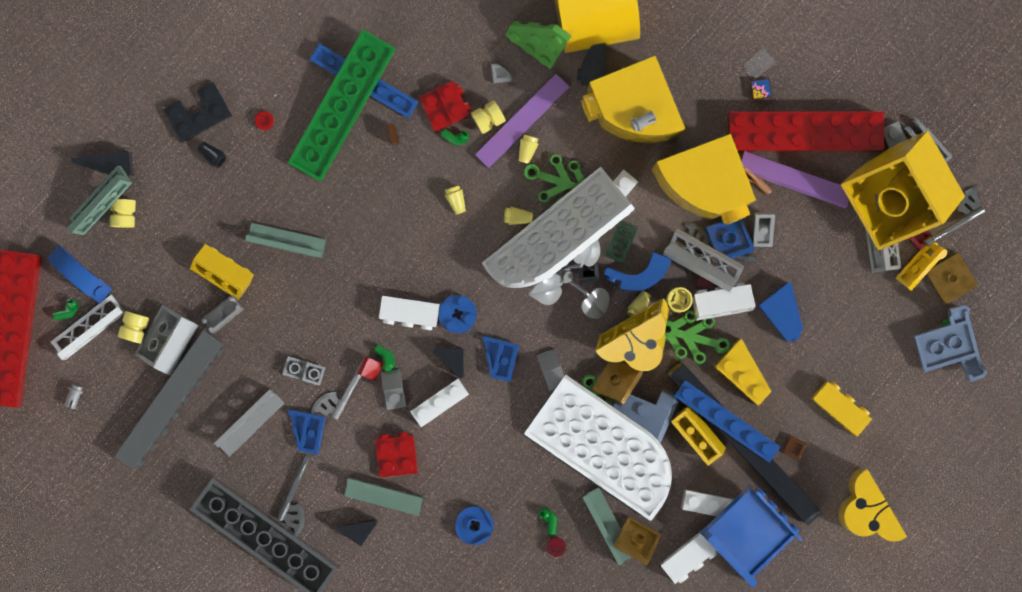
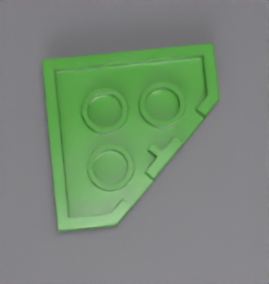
M514 21L505 34L511 42L516 43L526 53L535 57L542 65L547 66L549 69L555 65L571 38L570 34L556 24L542 26L541 23L529 22L526 25L521 24L520 21Z

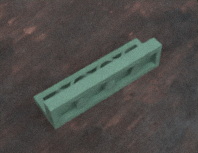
M117 166L70 217L72 223L68 228L71 233L85 235L132 184V181L121 166Z
M251 223L249 235H246L245 239L247 242L317 258H323L326 239Z
M349 477L347 480L344 495L419 516L423 501L422 496Z
M597 487L582 495L620 566L631 557L613 547L621 528L600 488Z

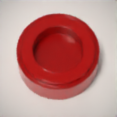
M261 111L255 117V124L260 130H270L274 125V117L267 111Z

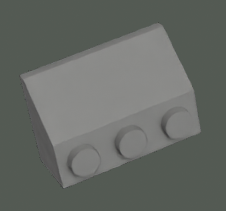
M162 304L145 334L142 344L139 345L134 355L153 368L171 375L180 357L185 352L189 341L195 334L198 325Z

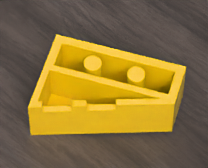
M742 338L738 339L714 366L718 372L756 406H759L772 392Z

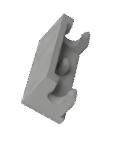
M230 295L203 317L202 322L208 326L211 333L215 334L244 308L235 297Z

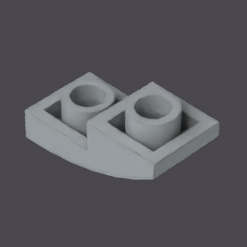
M287 356L282 375L320 386L326 367Z

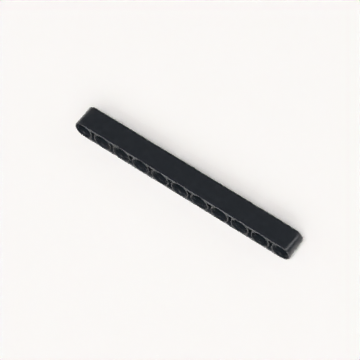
M678 360L665 372L678 388L686 380L723 406L681 360ZM714 425L807 526L822 514L818 507L773 459L770 463Z

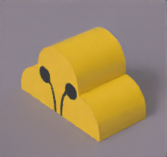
M664 298L600 334L596 347L597 354L609 362L625 360L630 367L638 371H649L657 367L663 355L665 329L669 314V308Z
M861 467L851 475L848 485L851 496L846 498L839 508L838 515L842 526L858 536H870L875 533L877 536L888 541H900L906 538L907 535L868 469Z

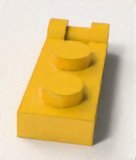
M936 242L928 246L925 245L898 274L896 279L912 291L931 268L946 256L947 250L939 247Z

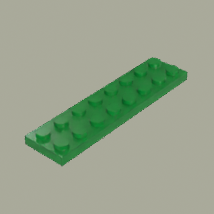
M362 29L288 164L319 182L323 181L397 48Z

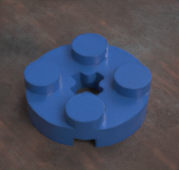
M450 296L440 306V323L449 332L464 333L471 329L476 321V307L465 296ZM455 309L463 311L460 320L452 316L455 313Z
M471 506L460 512L456 519L455 529L458 537L463 542L480 545L490 538L494 522L487 510L479 506ZM472 520L480 523L477 531L469 528Z

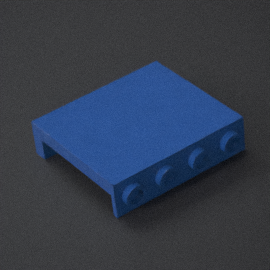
M749 484L700 534L753 588L758 583L754 577L795 537L800 541L802 538L798 535L800 532L793 523L789 525L787 523L789 519L781 511L778 513L775 510L777 506L770 499L767 501L764 498L766 494L759 487L755 489Z

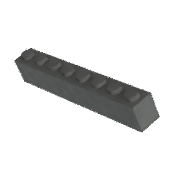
M202 331L116 453L115 458L132 470L138 467L141 468L147 460L145 456L148 452L152 453L158 445L157 439L159 436L163 437L169 429L167 425L171 420L174 421L180 414L178 409L182 404L186 405L190 400V392L193 388L196 390L202 382L200 378L204 372L207 374L213 367L211 362L215 357L219 358L223 353V345L225 343L208 331Z

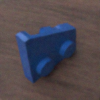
M483 336L491 378L511 382L520 345Z
M289 410L288 413L293 423V432L297 438L298 451L319 455L326 417Z

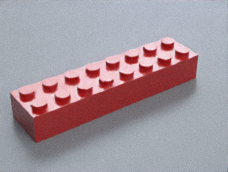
M884 111L729 112L728 135L731 134L738 152H881L884 150Z
M0 250V406L21 408L42 256Z

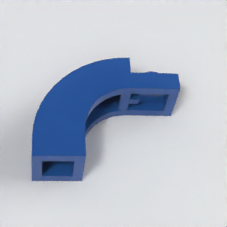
M60 244L47 258L65 278L97 302L101 303L111 292L112 288L88 270L71 252Z
M652 253L647 268L640 274L626 275L606 267L603 275L607 276L606 280L617 284V281H620V290L629 292L641 291L653 286L662 279L672 259Z

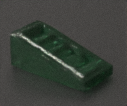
M625 220L619 221L605 256L623 263L638 230V226ZM624 227L631 230V234L621 230V228ZM618 235H623L629 239L628 241H626L622 238H619ZM615 242H619L626 246L625 248L616 245ZM612 249L623 252L622 256L612 252Z

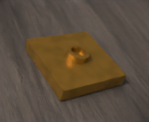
M959 252L932 267L926 274L944 305L978 286Z
M608 362L593 386L592 392L624 405L643 372L621 362Z
M628 516L613 547L647 566L662 534Z

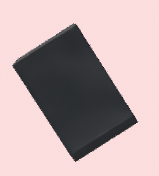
M597 262L590 267L584 264L583 267L578 268L579 284L599 283Z
M436 349L434 351L459 378L464 376V349Z
M374 519L341 525L338 527V531L359 546H362L378 521Z

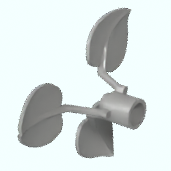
M599 241L593 242L582 253L573 258V261L577 264H567L553 274L551 278L535 284L528 295L542 304L551 305L561 296L562 289L560 286L563 283H570L587 296L581 302L583 313L593 319L603 317L609 306L608 292L598 287L589 294L572 281L573 272L571 270L572 268H581L584 264L590 267L597 262L600 256Z

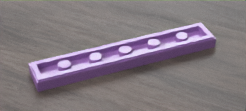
M555 74L475 155L490 168L569 89V86Z
M746 151L742 154L741 162L743 167H747L758 178L846 208L849 199L839 184Z

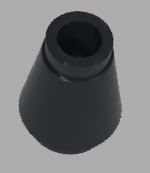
M205 141L198 147V151L212 167L219 168L226 161L227 156L224 155L222 150Z

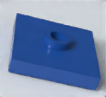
M743 219L724 225L723 221L705 227L712 248L731 259L754 252L755 250Z

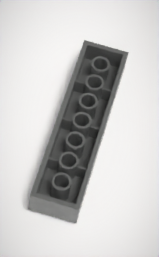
M213 477L190 508L196 515L304 592H322L340 567L217 477Z

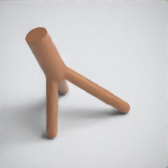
M744 167V170L751 177H747L749 182L756 184L766 195H769L772 189L761 178L756 177L747 167Z

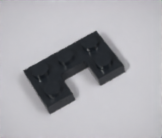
M214 82L197 90L206 107L199 112L189 116L180 100L163 109L181 143L232 117Z

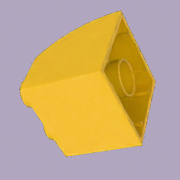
M554 0L559 27L571 35L564 48L565 53L590 49L592 45L602 43L611 45L640 39V19L637 0Z
M656 56L591 81L587 94L582 96L581 104L589 122L598 119L603 129L628 141L637 143L664 142L679 137L685 130ZM652 110L657 122L642 128L640 132H635L630 124L633 117L637 118Z
M928 130L887 149L852 173L841 184L878 251L944 224L965 197ZM874 194H878L879 211H877Z
M731 134L660 160L652 168L657 182L668 197L692 214L707 219L721 216L724 225L751 215L747 206L756 201Z

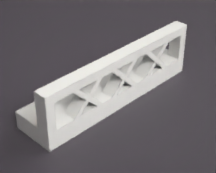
M113 295L107 297L51 341L52 345L59 352L57 355L61 360L68 359L124 315V309ZM111 301L116 308L109 314L104 313L105 305ZM93 314L100 315V321L95 325H89L90 316ZM84 326L85 332L79 337H74L75 328ZM62 338H70V344L62 350L57 342Z

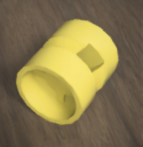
M495 100L485 104L484 109L478 108L471 112L482 134L491 130L492 125L498 126L506 121Z
M117 199L110 207L113 214L110 215L109 226L135 228V217L132 213L135 212L136 201Z
M675 288L666 296L668 308L673 312H684L692 305V295L685 288Z
M125 311L122 319L124 325L120 326L117 337L142 344L145 334L142 330L147 327L149 318Z

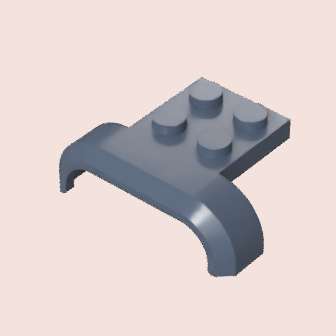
M961 304L947 310L949 324L913 335L924 372L960 362L964 374L970 382L985 377L987 369L984 367L979 355L969 318V311H971L969 307Z
M663 388L656 405L630 394L624 405L615 402L613 407L646 429L661 443L679 399L674 397V392Z

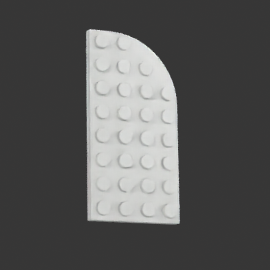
M600 167L489 256L482 264L490 276L502 286L522 288L537 284L551 278L553 274L566 266L609 229H612L614 225L628 216L635 208L602 167Z
M565 375L524 434L651 521L664 504L671 487V465L664 448L646 429Z

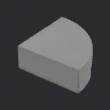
M491 64L493 84L512 82L510 73L504 67L498 64Z

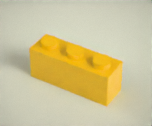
M207 244L195 256L190 270L238 300L248 288L254 276L247 268L241 267L231 258L222 255L215 248Z
M825 381L812 396L811 400L852 435L858 437L872 420L869 417L870 412L862 406L860 408L854 404L855 400L850 395L846 394L844 396L839 391L841 388L836 383Z
M686 406L675 414L671 421L672 424L708 466L723 455L726 447L696 411Z

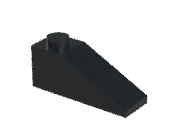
M606 43L592 45L582 62L581 69H578L577 80H581V85L589 86L591 81L604 77Z
M130 151L71 158V162L106 175H109L117 166H121L128 177L134 175L133 159Z

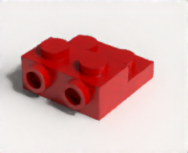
M451 81L419 97L434 132L470 117L468 112L471 109L468 102H463L461 95L464 93L459 83L455 84L454 81Z
M409 432L398 433V437H390V434L379 435V439H375L380 478L418 473L414 435H410Z

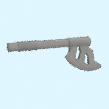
M362 362L357 368L355 375H353L342 398L339 400L336 392L321 396L313 405L311 414L318 412L326 416L332 414L331 417L338 420L359 379L362 377L357 374ZM329 399L333 401V403L336 405V408L331 406V404L328 401ZM323 403L327 407V410L322 408L320 405Z

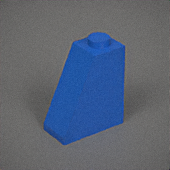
M787 282L760 303L758 308L785 342L790 340L794 342L801 336L800 332L803 330L792 284Z

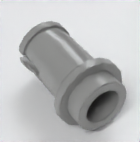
M650 110L637 118L633 117L630 124L635 132H640L642 128L657 122L653 111Z
M72 384L71 387H68L69 393L64 406L69 408L72 400L71 409H76L80 394H83V387Z

